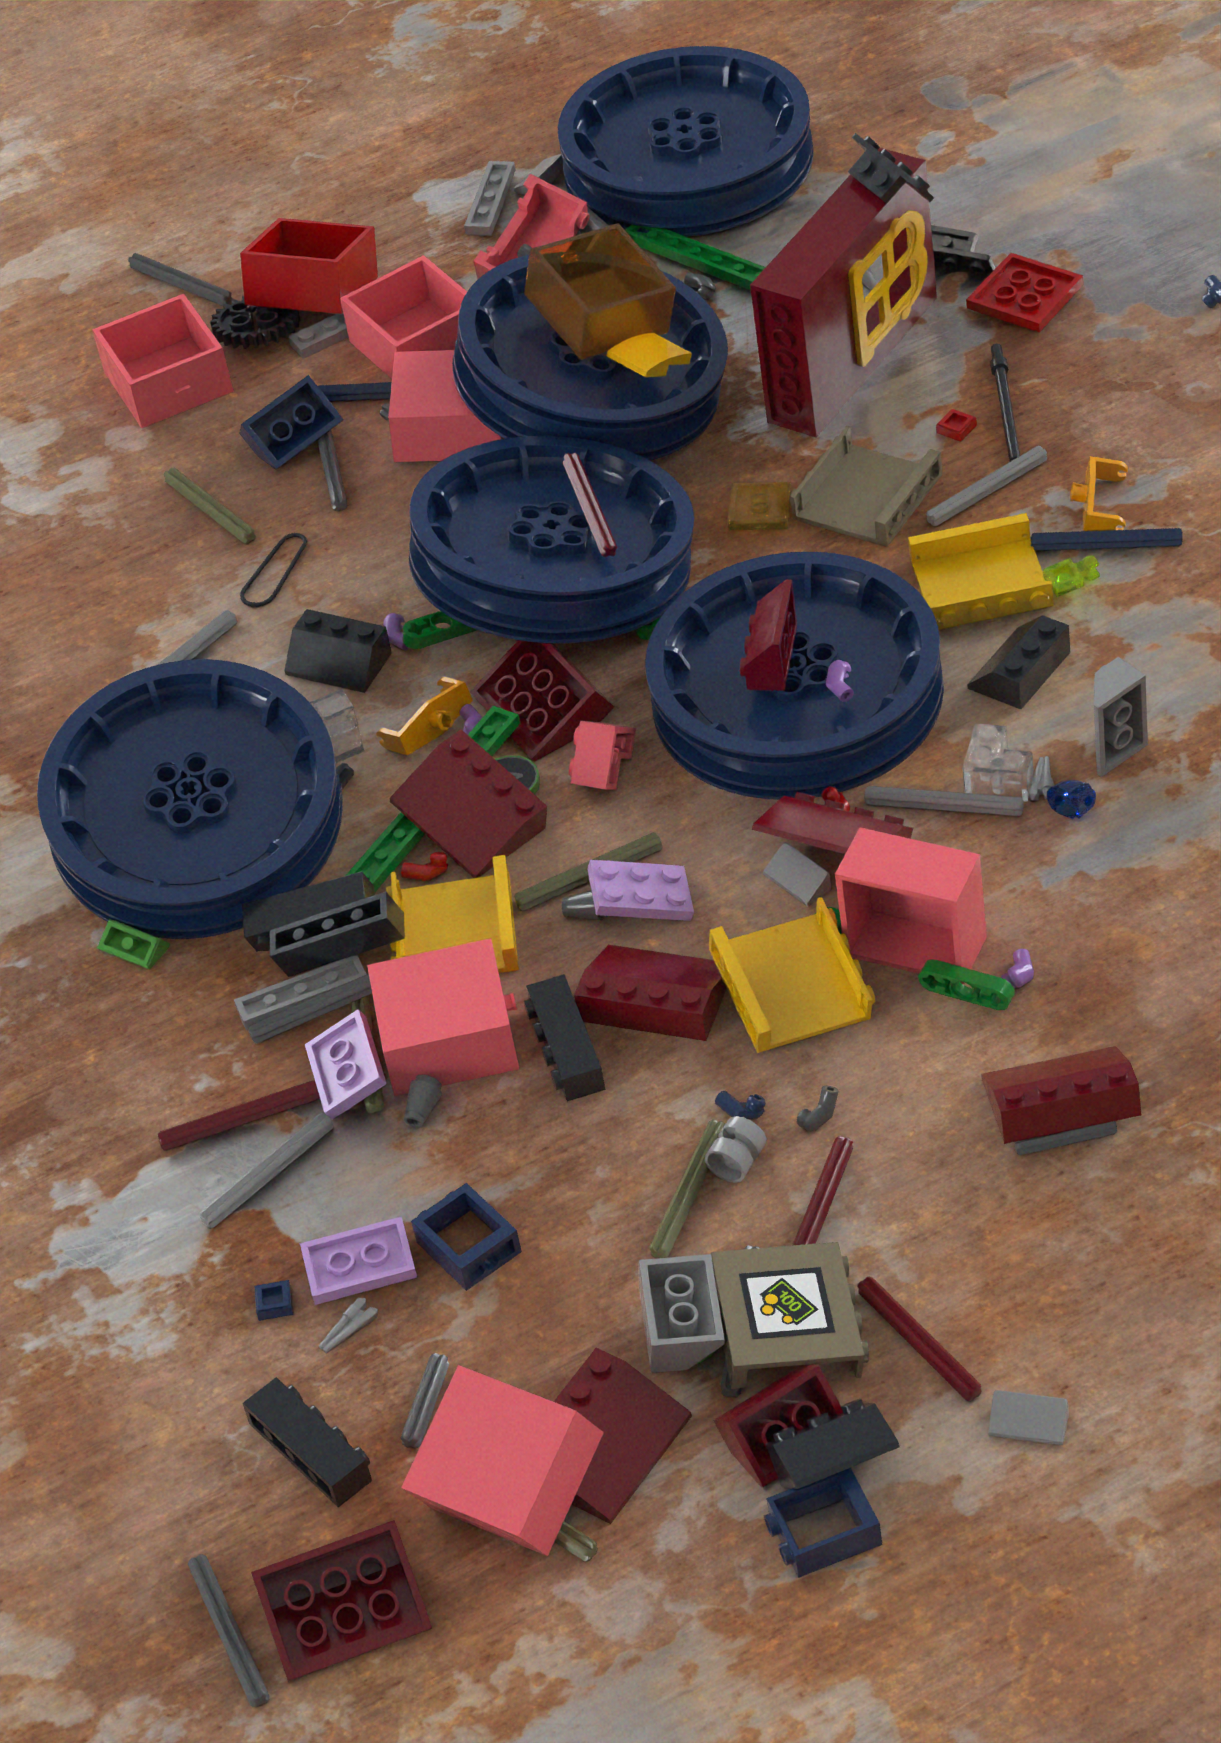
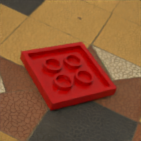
M1010 252L966 299V306L969 310L1041 332L1084 285L1083 275Z

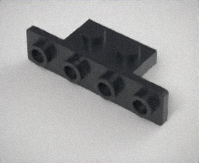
M856 133L852 136L865 152L849 169L848 173L887 204L902 185L906 183L929 202L934 199L927 191L930 185L919 175L912 178L913 172L902 162L896 165L894 163L896 159L884 148L879 152L880 146L869 136H866L864 139Z
M931 225L934 262L943 263L950 268L966 267L977 273L994 271L995 265L991 256L974 252L978 241L976 233Z

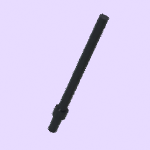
M993 344L990 348L992 355L990 367L996 379L1009 462L1020 456L1007 380L1009 369L1007 359L1003 357L1002 346L1000 344Z

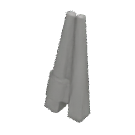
M1048 756L1039 758L1028 793L1030 801L1039 800V795L1042 794L1045 799L1054 798V781L1051 778Z
M358 1297L342 1314V1318L320 1343L319 1348L328 1353L375 1320L378 1315V1309L369 1307L364 1312L366 1298Z

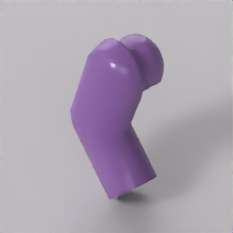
M390 613L383 621V626H386L389 642L406 651L409 647L403 643V633L400 631L403 628L401 622H405L404 618L400 614Z
M836 660L828 668L826 686L842 702H847L854 694L853 690L844 682V679L849 677L846 671L851 672V666L848 662Z
M471 704L464 705L460 710V716L465 720V726L462 730L468 735L483 717Z
M1018 949L1013 953L1015 965L1007 970L1008 973L1001 976V978L1011 983L1014 989L1024 986L1034 976L1030 954L1027 949Z

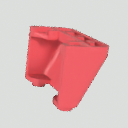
M530 174L523 184L528 191L524 198L520 197L517 201L519 208L494 247L488 246L486 249L487 253L480 250L474 259L477 279L496 266L518 258L517 252L523 244H527L538 252L566 250L579 229H584L589 221L590 215L587 214V202Z

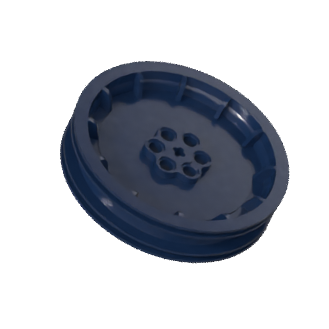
M716 46L678 47L654 51L622 61L603 70L584 83L567 101L558 122V139L563 157L564 180L568 193L587 202V207L608 226L624 231L631 225L664 228L687 237L720 232L746 224L771 212L788 200L803 184L813 163L814 150L810 129L809 99L802 83L781 64L759 54L734 48ZM639 228L637 232L647 233L649 230Z
M584 250L547 251L525 255L502 263L485 273L470 287L464 296L459 310L452 371L456 388L469 410L484 425L504 439L526 436L580 438L613 445L651 461L686 447L696 440L713 420L718 407L721 380L728 356V343L723 325L711 306L696 291L674 276L646 263L609 253ZM645 333H655L691 352L692 355L690 364L669 365L666 376L644 377L607 357V352L628 338Z
M526 436L501 439L476 445L453 454L431 468L419 481L410 501L411 537L409 543V568L419 591L431 604L449 617L474 629L509 639L539 643H576L600 640L621 635L651 623L662 616L668 607L684 593L689 582L691 570L690 546L693 537L694 511L687 493L675 478L655 463L628 450L597 441L572 437ZM567 453H577L580 457L618 547L616 555L613 557H603L599 551L563 465L564 455Z
M787 552L749 559L709 575L686 590L663 613L653 629L646 651L645 668L651 695L654 724L667 752L681 767L707 784L731 793L753 798L780 800L783 796L795 798L796 792L812 795L816 798L821 797L822 792L828 787H835L838 792H843L882 776L907 759L923 743L936 723L942 707L944 694L939 630L935 616L926 600L911 584L892 571L860 558L836 553ZM784 580H792L797 630L785 691L747 690L746 678L740 675V661L742 657L746 658L744 648L745 637L751 636L749 632L750 615H755L757 602ZM836 660L848 662L851 666V672L846 671L849 677L844 679V682L853 690L854 694L847 702H842L826 686L828 668Z
M212 659L181 660L158 664L126 675L96 692L68 717L54 736L42 762L37 789L39 815L50 845L54 863L63 882L76 899L92 913L107 922L111 919L154 937L166 939L204 938L243 928L242 904L309 886L322 870L333 851L339 835L343 813L342 788L336 768L332 742L323 720L310 702L295 688L268 672L245 664Z

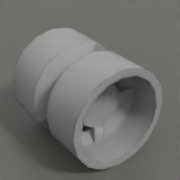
M739 1116L730 1117L718 1134V1138L712 1143L705 1154L704 1161L713 1174L727 1182H741L752 1167L753 1161L759 1156L766 1145L767 1138L765 1133L757 1124L749 1119Z

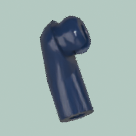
M1210 275L1204 281L1208 293L1202 297V301L1209 308H1214L1217 303H1221V282L1215 275Z
M721 1091L715 1098V1104L731 1117L739 1116L746 1119H758L765 1112V1099L758 1094L748 1096L747 1102H739L727 1091Z

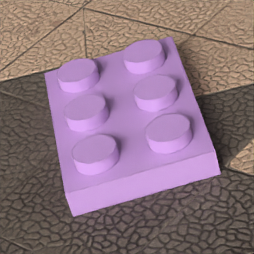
M590 860L587 870L596 915L691 921L694 909L684 866Z
M359 1009L305 1044L324 1113L332 1120L387 1084L367 1018Z
M402 1216L300 1243L315 1305L417 1278Z

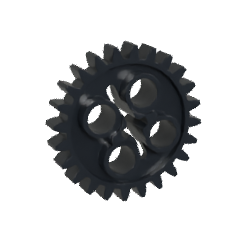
M242 296L241 301L233 299L231 305L223 304V309H216V314L212 315L210 324L213 335L219 343L224 342V346L232 344L233 348H237L243 345V348L247 349L250 345H253L256 349L259 347V344L269 346L271 341L279 343L280 337L288 338V333H295V328L299 327L300 316L299 310L245 305L244 296ZM254 311H256V319L258 325V329L256 331L253 320Z

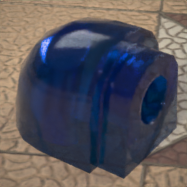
M1064 780L1048 789L1047 800L1051 808L1058 814L1071 819H1080L1094 806L1096 792L1089 783L1078 780Z

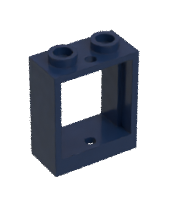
M467 1183L448 1193L445 1198L429 1209L422 1211L411 1221L416 1243L466 1291L522 1252L517 1230ZM471 1210L493 1233L459 1256L437 1233Z
M851 1468L800 1489H789L766 1498L769 1514L764 1515L765 1524L772 1537L778 1535L781 1544H778V1548L783 1562L786 1566L792 1564L798 1578L883 1545L880 1523ZM843 1500L856 1527L799 1549L786 1522Z

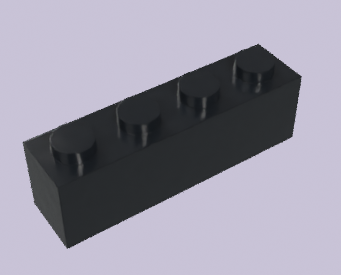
M363 872L244 903L242 904L244 938L256 952L270 951V930L374 896V886Z
M383 892L270 930V957L290 977L405 939L404 912L387 892Z
M559 975L527 985L529 999L524 1000L525 1010L529 1020L534 1018L536 1020V1023L532 1024L537 1042L544 1041L545 1046L541 1047L547 1067L553 1065L555 1069L550 1071L555 1089L563 1090L567 1102L606 1090L601 1065L565 975Z
M276 1377L243 1402L249 1424L337 1507H340L372 1482L368 1468L370 1460L366 1453L360 1447L353 1448L348 1444L344 1433L337 1426L331 1428L325 1422L322 1413L314 1405L308 1407L303 1402L300 1393L292 1385L287 1387Z

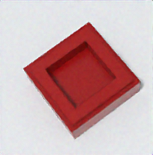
M951 409L936 424V433L961 442L977 426L976 417Z

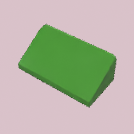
M109 919L97 949L150 970L167 951L170 943Z

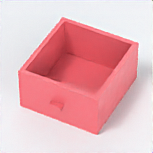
M423 255L340 298L349 341L392 379L394 352L455 350L459 310L467 291Z
M184 293L92 329L104 373L141 428L234 392L222 346Z
M454 350L394 352L388 417L394 462L443 461L453 454L470 447L504 439L484 425L462 400L453 378L452 362Z
M860 827L835 873L841 929L848 939L851 957L917 974L920 973L924 964L932 959L971 969L987 938L980 854Z
M491 938L367 965L383 1054L394 1096L408 1094L411 1081L415 1080L418 1075L431 1076L437 1079L442 1086L519 1069L507 1011L517 1010L513 993L503 995Z
M458 1365L401 1488L434 1510L548 1556L604 1432L576 1410Z

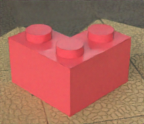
M580 721L574 733L576 750L575 756L569 764L570 783L606 790H616L621 759L632 758L636 728L603 722Z

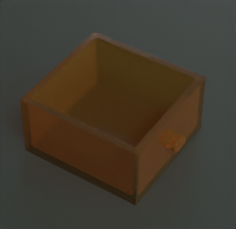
M617 223L530 249L524 294L580 359H585L607 352L620 342L640 334L655 333L662 335L668 333L676 287L620 224Z

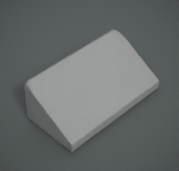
M562 154L546 158L540 162L514 188V192L522 195L527 193L528 189L523 184L530 174L551 184L563 172Z
M787 842L779 848L763 871V875L807 907L815 902L817 898L831 890L829 872Z
M995 1390L992 1400L989 1436L1063 1445L1069 1417L1068 1400Z

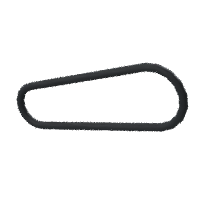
M300 533L285 535L240 592L241 601L251 607L264 606L270 603L278 594L305 549L307 538ZM289 538H301L303 543L273 594L261 602L247 601L244 597L246 590L281 545Z

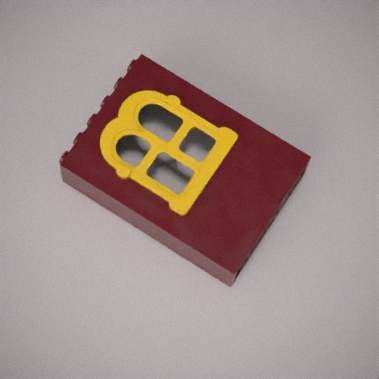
M887 150L896 159L894 162L896 165L902 162L913 172L912 178L919 175L928 183L926 160ZM849 175L750 284L767 423L817 438L937 299L929 201L906 183L902 185L886 204ZM882 255L884 277L864 298L863 274Z

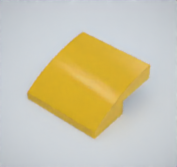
M645 333L628 338L607 352V357L644 377L666 376L669 365L690 364L692 355L691 352L655 333Z

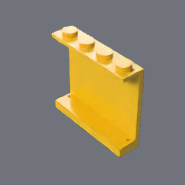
M1027 513L908 537L910 561L922 597L926 600L935 616L938 630L1054 606L1052 581L1045 580L1034 547H1031L1030 525Z
M506 856L493 857L494 875L406 889L400 888L396 872H391V886H386V892L404 912L405 939L390 943L392 952H396V956H391V960L491 938L498 972L504 973L519 970L511 883Z
M822 897L817 898L816 914L736 938L728 939L722 926L710 929L709 951L757 1053L871 1019L872 1004L875 1003L874 992L870 985H865L862 979L860 963L857 959H852L849 953L848 939L844 933H839L835 913L832 908H827Z

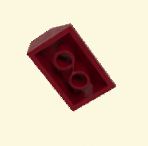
M784 580L757 602L755 615H750L749 632L751 636L745 637L744 648L746 658L742 657L740 661V675L746 678L747 690L785 691L797 630L792 580Z
M808 1364L797 1367L713 1421L731 1454L759 1486L764 1487L778 1478L765 1445L775 1440L773 1437L774 1433L794 1426L795 1431L808 1427L807 1420L814 1416L828 1412L829 1417H832L843 1411L820 1366Z

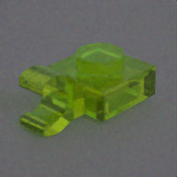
M1094 555L1085 557L1075 564L1071 558L1044 568L1043 578L1045 581H1052L1053 592L1056 597L1083 587L1084 580L1092 581L1100 577V573L1095 568L1099 566V562Z

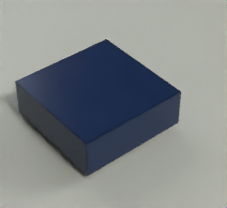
M289 1280L254 1286L256 1314L259 1321L293 1315L292 1290Z

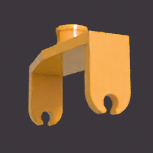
M1090 456L1085 484L1072 483L1070 501L1083 502V531L1124 530L1126 522L1122 517L1093 512L1096 479L1113 482L1123 481L1126 479V473H1119V471L1128 472V466L1124 462Z
M442 677L437 681L438 686H443L440 690L441 693L426 701L399 732L386 728L378 730L376 737L382 738L379 743L387 750L408 756L444 734L460 716L461 708L473 701L466 683L449 677Z

